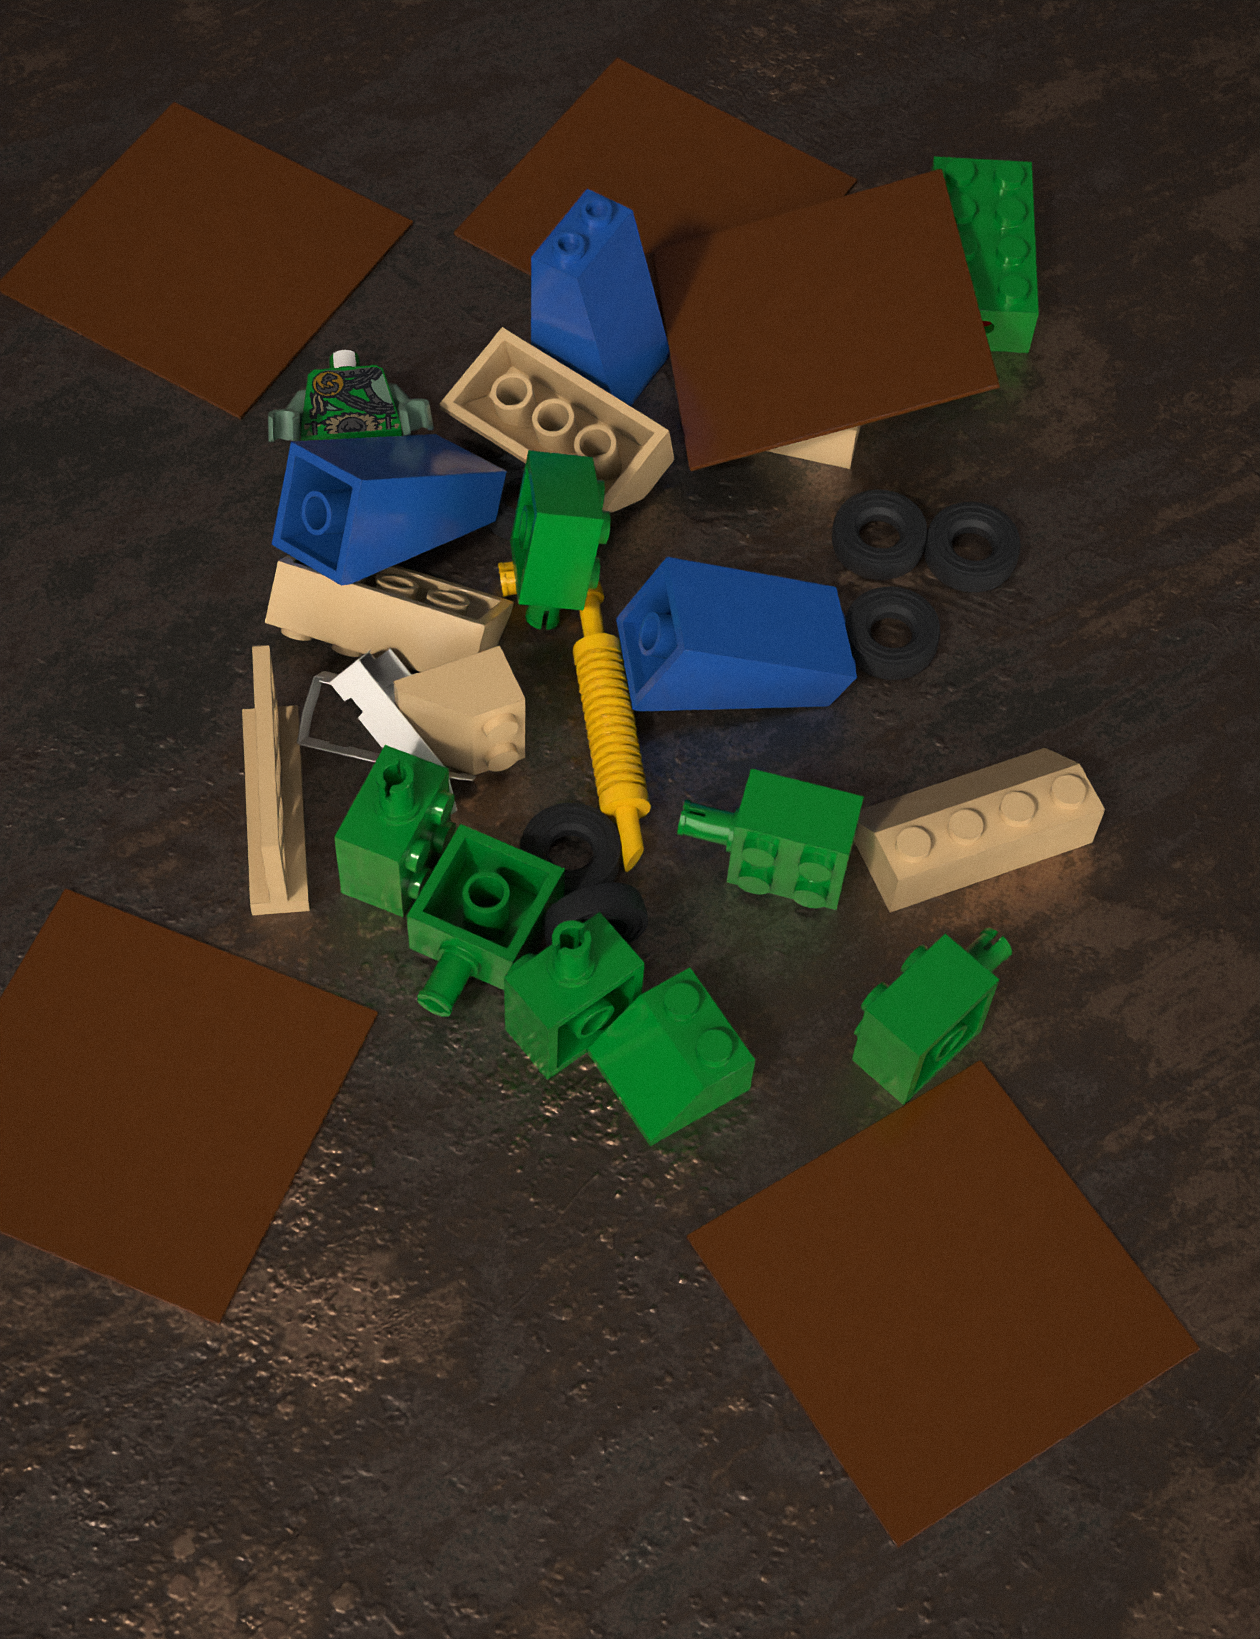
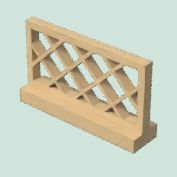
M252 646L255 708L242 709L252 915L310 911L301 745L297 743L300 729L298 705L278 707L270 646Z

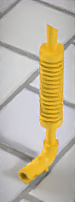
M513 561L498 563L503 597L517 594ZM598 581L596 590L588 589L584 610H579L584 637L574 644L573 657L578 676L577 680L581 694L584 720L586 722L587 738L591 750L590 755L592 767L594 768L593 772L600 811L613 823H617L625 872H629L636 865L644 851L639 819L650 812L651 804L645 781L646 777L643 771L644 766L638 743L639 739L636 733L637 728L631 705L619 638L605 633L600 604L604 601V593L600 581Z

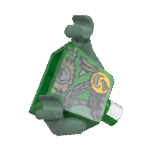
M340 350L333 353L329 359V369L311 371L308 374L306 389L297 391L285 409H276L268 413L269 442H274L280 438L287 441H300V434L301 441L402 436V432L406 436L410 435L411 431H416L420 428H427L428 431L434 430L430 402L427 399H411L397 384L387 383L383 368L377 365L360 366L359 355L351 350Z

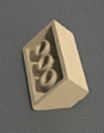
M503 327L439 403L442 411L526 463L528 450L593 457L597 480H604L605 483L602 510L609 511L610 513L644 499L675 460L668 429Z
M287 555L278 560L265 623L282 628L281 633L292 639L309 641L315 638L331 643L332 649L335 652L351 657L363 656L371 650L370 653L373 657L379 658L391 648L408 671L412 673L414 670L422 672L497 647L512 612L514 602L398 565L391 566L350 585H339L292 556Z
M1042 748L863 808L860 812L854 842L889 912H893L1090 844L1094 840L1105 808L1080 763L1047 748Z

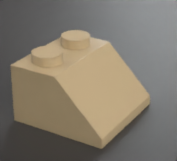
M500 646L393 681L396 707L443 765L470 775H477L489 770L494 772L505 770L514 765L518 760L525 758V697Z

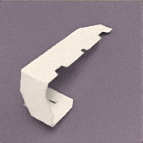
M391 648L377 659L373 657L370 653L371 650H369L330 681V684L344 701L352 698L362 710L358 719L382 748L384 745H388L445 767L395 705L393 681L412 674ZM449 779V792L453 794ZM455 801L451 811V815L457 811Z
M323 671L314 676L302 712L297 743L302 746L376 762L380 753L350 746L342 747L329 744L328 741L309 737L312 715L320 693L321 683L330 684V681L339 674ZM449 772V778L473 781L476 776L466 773Z

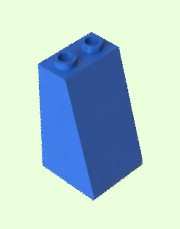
M586 189L531 257V345L629 406L633 405L669 358V345L633 210Z
M437 434L291 441L271 545L339 585H350L495 522L507 471Z
M666 557L616 618L632 710L636 711L829 707L857 678L856 662L851 653L845 627V615L841 610L837 588L834 586Z

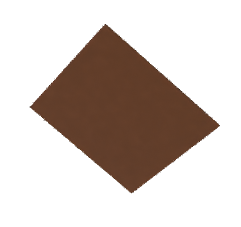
M616 58L454 231V235L531 276L532 255L586 189L594 191L633 210L666 333L653 250L846 196L856 185L858 179Z
M173 102L0 280V292L241 420L410 229L413 221Z
M942 168L653 250L690 471L1000 388Z
M65 888L0 997V1233L220 1325L378 1016V1012Z
M981 1060L686 1236L897 1548L1200 1350L1194 1339Z

